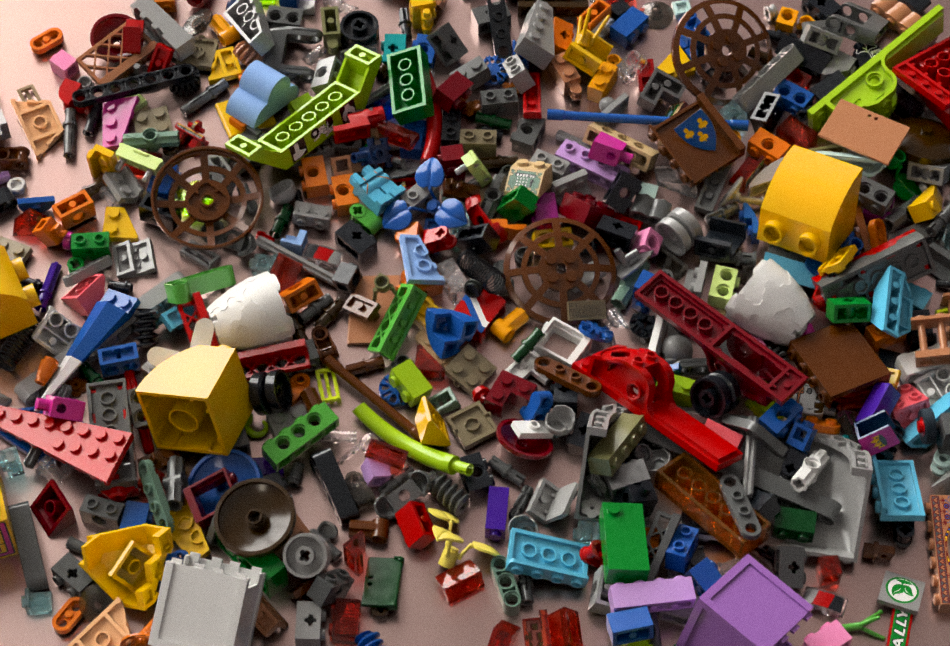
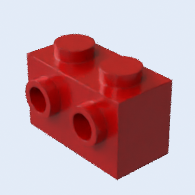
M409 501L395 513L398 526L402 531L408 548L423 550L436 539L432 531L433 523L424 503Z

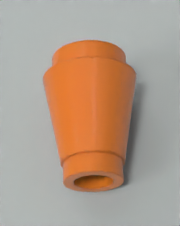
M44 356L40 360L35 382L45 386L59 368V362L53 357Z

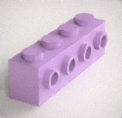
M568 139L564 140L555 153V156L571 162V173L585 168L588 173V181L607 190L620 169L630 174V169L623 164L613 167L588 158L590 149Z
M680 575L672 579L656 578L653 581L646 582L644 580H637L628 584L619 582L611 585L608 591L611 613L643 606L648 607L649 613L693 608L696 602L691 576L685 577Z

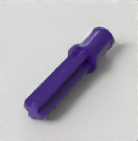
M58 262L51 263L42 289L38 291L41 305L34 307L38 312L41 307V312H45L49 300L53 297L52 292L62 268Z

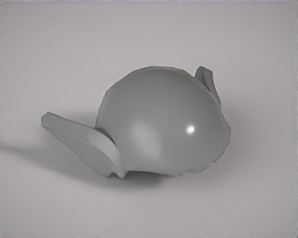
M667 324L668 337L663 340L661 347L663 359L670 365L680 359L692 358L693 347L690 341L681 336L671 324Z

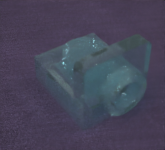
M25 588V595L21 596L22 608L26 609L28 615L53 613L52 591L31 593L29 588Z

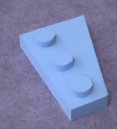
M400 234L399 243L407 284L444 285L445 279L443 275L440 276L436 263L431 261L428 255L429 251L420 236Z

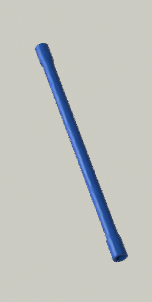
M559 109L547 110V120L559 121L575 120L658 125L669 118L666 116L578 112ZM725 120L732 130L748 131L749 120Z

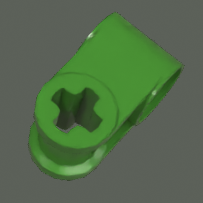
M353 204L350 207L349 213L351 216L349 220L351 219L356 224H360L369 235L372 234L374 236L383 227L382 218L380 216L377 217L364 205Z

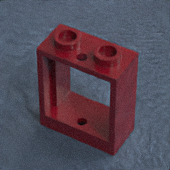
M225 467L182 489L195 523L202 529L210 526L215 511L206 515L199 496L226 481L229 488L238 482L236 474L233 471L230 472Z

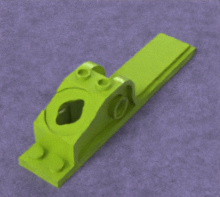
M939 4L807 110L809 132L815 135L821 131L840 99L889 118L897 107V78L892 72V67L914 56L943 32L944 8Z

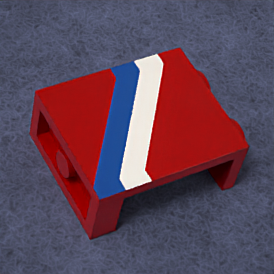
M483 289L479 297L470 298L465 295L454 311L467 314L479 320L478 328L472 339L482 343L486 338V329L499 312L503 314L506 312V300L500 295L490 294Z

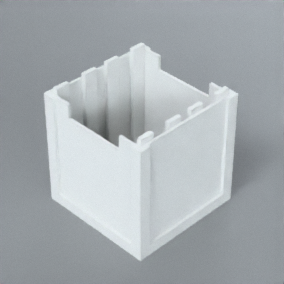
M192 551L190 555L186 554L184 556V561L172 557L171 561L167 560L165 562L148 645L251 646L267 574L262 572L263 568L252 566V569L240 567L241 563L234 561L226 564L222 563L223 559L212 557V560L200 558V553Z

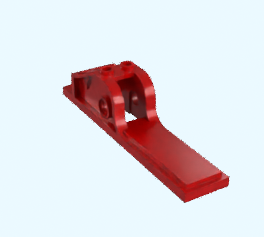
M617 344L572 363V369L600 382L602 385L601 391L632 413L644 415L646 423L717 472L742 459L743 453L737 447L675 404L673 399L674 372L669 363L657 355L656 352L644 348H639V350L627 348L625 345ZM653 377L657 380V386H655ZM633 387L638 390V395L634 392Z

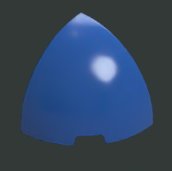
M427 308L425 317L426 332L430 345L436 355L441 359H446L460 352L459 347L465 341L470 342L478 328L479 320L454 310Z

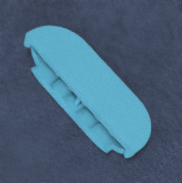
M765 252L764 260L773 259L784 270H787L800 286L815 290L811 278L816 275L807 269L805 263Z
M950 392L943 395L929 407L933 410L936 421L939 420L941 413L950 412ZM917 417L906 427L905 435L902 436V439L911 448H927L931 444H923L917 431Z

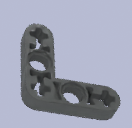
M725 414L720 421L721 425L737 433L753 437L768 451L781 459H785L789 452V449L760 424L752 420Z

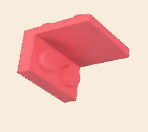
M910 383L902 384L896 389L901 396L891 412V417L897 420L904 429L918 417L920 409L930 407L929 398Z

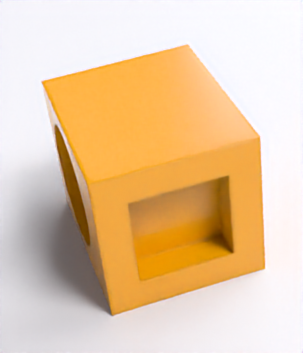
M782 6L774 31L780 29L781 32L793 33L799 11Z

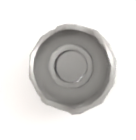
M285 179L269 188L268 192L274 204L283 205L295 198L297 190L292 179Z
M555 405L552 411L546 414L545 427L550 433L556 436H563L573 430L575 426V413L572 408L566 405Z
M662 448L661 450L656 449L652 451V459L645 463L649 475L652 477H662L671 471L673 459L666 449Z
M525 514L514 516L509 521L507 528L509 536L512 527L539 533L536 521Z

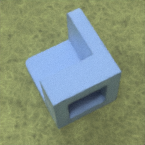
M300 229L297 237L286 235L285 238H281L280 246L299 256H303L308 243L307 231Z

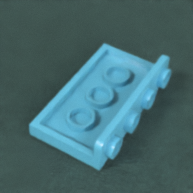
M876 454L871 456L873 473L870 485H873L872 499H876L875 513L879 514L880 521H925L926 515L914 461L877 460Z
M512 527L509 536L505 570L516 575L523 574L534 579H546L556 584L563 583L574 588H584L589 581V576L587 575L588 564L581 560L579 552L582 547L589 545Z

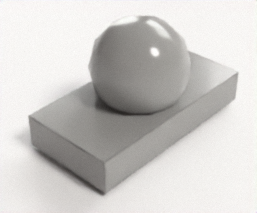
M624 92L616 100L609 96L603 97L599 102L601 113L621 114L628 108L629 95ZM600 122V123H602V124H604V125L607 126L610 122Z

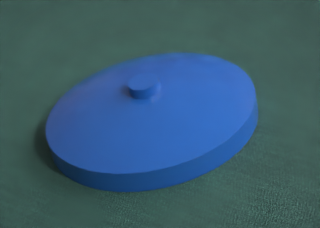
M232 449L228 456L208 454L203 457L192 469L188 477V483L190 486L224 467L236 474L238 478L237 483L251 478H263L258 464L249 455ZM227 481L199 496L206 515L215 511L218 501L229 489Z

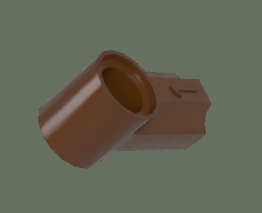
M307 387L300 393V398L307 413H309V410L314 405L322 403L315 387ZM316 421L311 422L313 426L320 424Z
M375 518L372 521L351 519L349 523V538L369 539L375 544H386L388 542L390 522L384 518Z

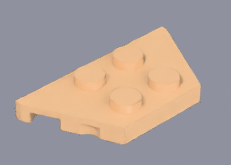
M11 99L10 103L36 159H39L64 134L63 126L50 100L35 101L27 99V102Z
M117 597L67 646H120L121 640L131 634L123 601ZM131 640L126 641V645L128 646L131 643Z

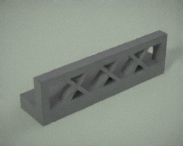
M658 510L647 534V546L650 549L648 554L652 553L654 558L652 564L649 565L650 572L647 581L656 579L664 561L666 550L680 524L681 515L675 512L673 515ZM660 516L670 520L668 527L662 530L658 526ZM660 535L662 540L660 545L652 548L650 544L651 537Z

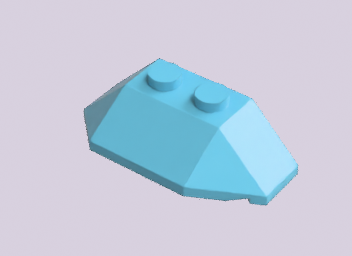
M890 265L874 289L870 322L881 331L898 338L911 332L910 318L913 313L914 299L910 286L906 281V273Z

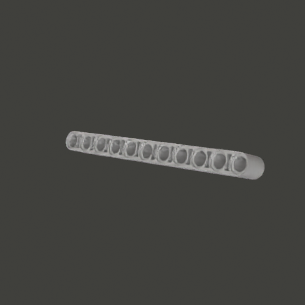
M177 271L138 298L141 303L137 309L158 310V313L154 314L153 317L162 313L173 305L168 303L164 283L185 276ZM133 314L126 323L117 329L97 349L112 347L134 333V330L140 328L134 325V322L140 319L135 318ZM68 347L66 350H64L59 355L54 357V359H56L59 362L58 367L62 363L70 347ZM97 349L81 365H85L86 362L90 364L99 358ZM81 365L75 370V372L69 378H71L73 375L79 372V368L81 367ZM37 369L15 386L14 392L27 406L35 403L37 398L43 396L53 376L45 386H41L35 382Z

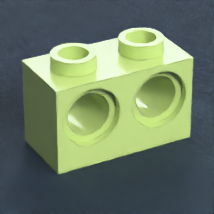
M716 265L707 304L711 307L725 309L730 298L736 294L734 289L739 288L741 277H737L738 269Z

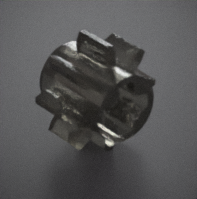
M742 265V269L738 271L737 276L741 277L740 284L745 286L753 276L754 265Z

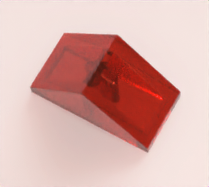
M32 208L27 209L14 219L13 236H35L32 231L42 218L48 216Z
M421 344L417 345L416 367L427 380L443 381L445 379V369Z
M501 620L493 628L488 646H513L521 627Z

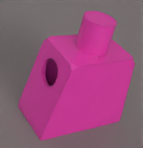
M601 131L592 143L588 158L616 167L620 161L630 165L634 154L625 151L627 146L625 142Z
M46 395L45 399L37 398L35 401V409L42 410L44 415L78 422L83 420L86 402L53 395Z

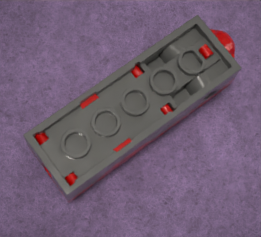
M912 229L854 257L845 266L846 269L838 274L835 272L825 273L823 276L816 275L812 277L815 291L811 299L815 308L826 313L827 298L865 297L869 302H872L874 289L890 265L906 273L908 284L936 271L937 269L925 237Z
M125 378L86 383L90 424L133 434L130 420L131 409L128 405V388ZM134 439L110 485L106 486L103 482L95 479L98 497L122 502L128 497L140 496Z

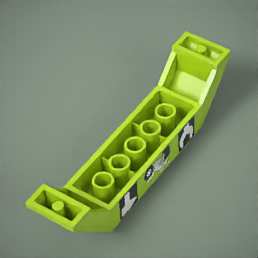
M358 44L354 45L344 53L345 58L336 81L260 139L252 140L237 134L225 143V147L251 161L285 170L289 169L333 134V126L347 124V114L366 108L382 56Z

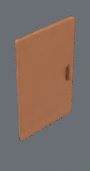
M840 99L825 125L818 133V137L889 166L892 158L909 133L910 127Z
M386 275L394 288L400 285V275ZM363 276L354 293L372 300L373 288L375 287L374 279L377 276ZM391 290L386 293L378 292L376 302L381 306L378 311L380 318L377 322L373 319L369 322L349 313L348 346L370 345L395 297Z

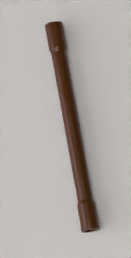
M328 355L324 359L323 364L339 375L406 430L411 437L420 442L417 427L345 369L334 357Z

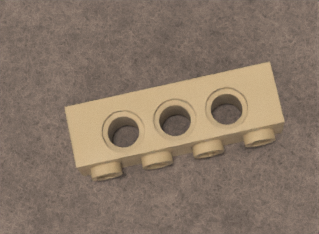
M593 122L588 125L582 142L592 146L594 139L602 131L627 144L625 151L634 154L631 166L645 173L654 168L659 151L600 122Z

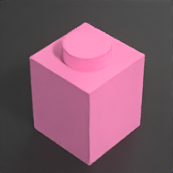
M63 49L54 54L49 60L52 72L62 79H71L80 71L76 59Z

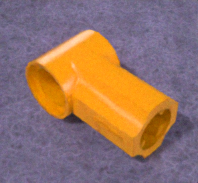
M215 14L211 16L208 25L217 34L218 40L223 47H227L241 39L238 30L233 25L230 26L221 15Z
M517 307L505 318L495 320L490 327V332L503 343H507L512 339L515 331L529 320V317L525 310Z

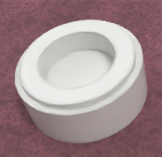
M14 177L7 183V187L14 196L22 195L27 189L25 180L20 177Z

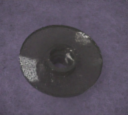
M651 1L640 8L641 12L649 16L648 28L663 29L668 27L673 21V10L666 3Z
M209 9L197 11L185 22L183 29L193 36L203 33L212 20V12Z
M96 583L88 586L82 592L79 599V608L82 615L92 622L114 600ZM96 602L101 604L100 609L95 607Z

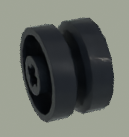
M359 10L350 12L342 18L340 22L341 44L345 51L356 44L362 47L375 46L376 49L378 48L380 43L379 24L373 14Z
M284 370L258 372L251 376L249 381V398L254 411L258 415H270L273 412L284 413L290 410L293 398L290 379Z
M716 370L695 380L691 386L690 400L699 415L706 419H715L734 410L739 405L741 389L737 380L730 373L724 370Z

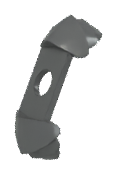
M222 221L213 223L214 231L225 228ZM206 223L201 227V232H206ZM232 229L223 235L216 236L215 245L228 242L227 237L231 233L238 237L242 232ZM249 233L242 240L228 246V248L239 251L238 256H245L252 253L257 246L254 236ZM201 237L207 243V237Z
M414 470L409 473L408 481L388 496L382 493L375 500L374 508L377 515L384 519L396 518L395 513L409 501H415L420 496L425 497L431 486L430 476L421 470ZM402 490H408L410 493V498L407 501L399 499V493Z

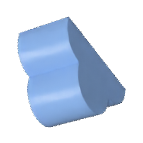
M255 60L243 72L239 88L234 91L227 103L226 113L255 129L289 104L290 101L297 98L299 88L290 82L289 77L263 62Z

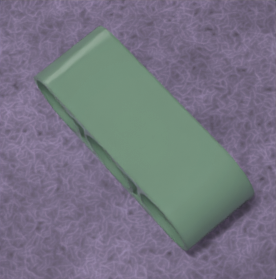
M497 555L491 560V577L504 613L508 616H515L521 610V595L513 573L505 570L507 558ZM501 566L504 569L499 570L496 567ZM503 584H509L510 586H509V587H503V586H501V585H503ZM513 601V602H515L516 604H515V605H509L508 602Z

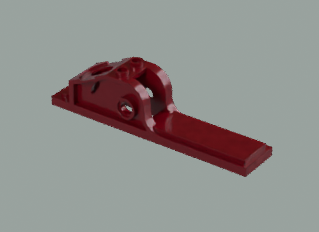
M661 269L634 292V297L701 347L706 355L707 366L711 373L716 370H724L730 373L740 386L741 397L753 400L764 407H767L773 400L780 406H783L808 382V377ZM727 341V348L733 359L719 348L723 342Z

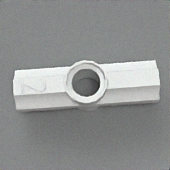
M821 448L814 450L809 457L804 459L801 468L792 477L790 482L794 491L799 493L806 491L811 484L817 481L818 475L829 462L830 457L827 451Z

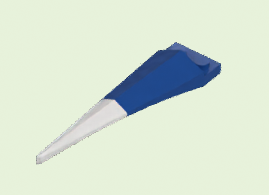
M108 288L102 299L94 305L41 398L45 399L46 395H54L75 370L107 338L132 317L136 311L134 309H137L141 303L138 298ZM34 409L35 413H39L41 411Z

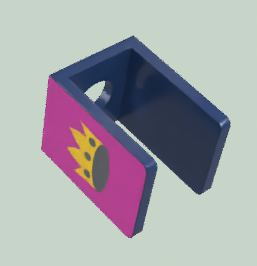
M885 409L854 423L859 443L871 456L900 443L898 436L893 430L896 428V425Z

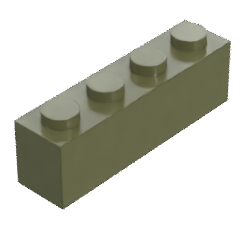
M622 413L607 431L606 437H603L587 456L591 474L611 477L615 474L647 433L644 415Z

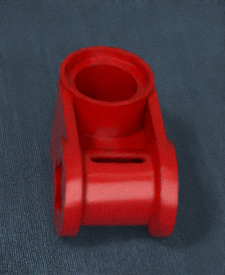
M446 226L423 231L422 241L429 251L428 254L450 250L457 244L456 236L451 235Z
M594 540L589 546H584L580 549L579 555L584 563L596 568L603 565L600 540Z

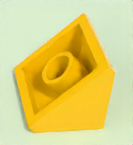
M423 396L415 417L421 444L450 446L451 442L445 420L426 396Z
M131 540L108 575L136 591L146 576L144 563L154 554Z

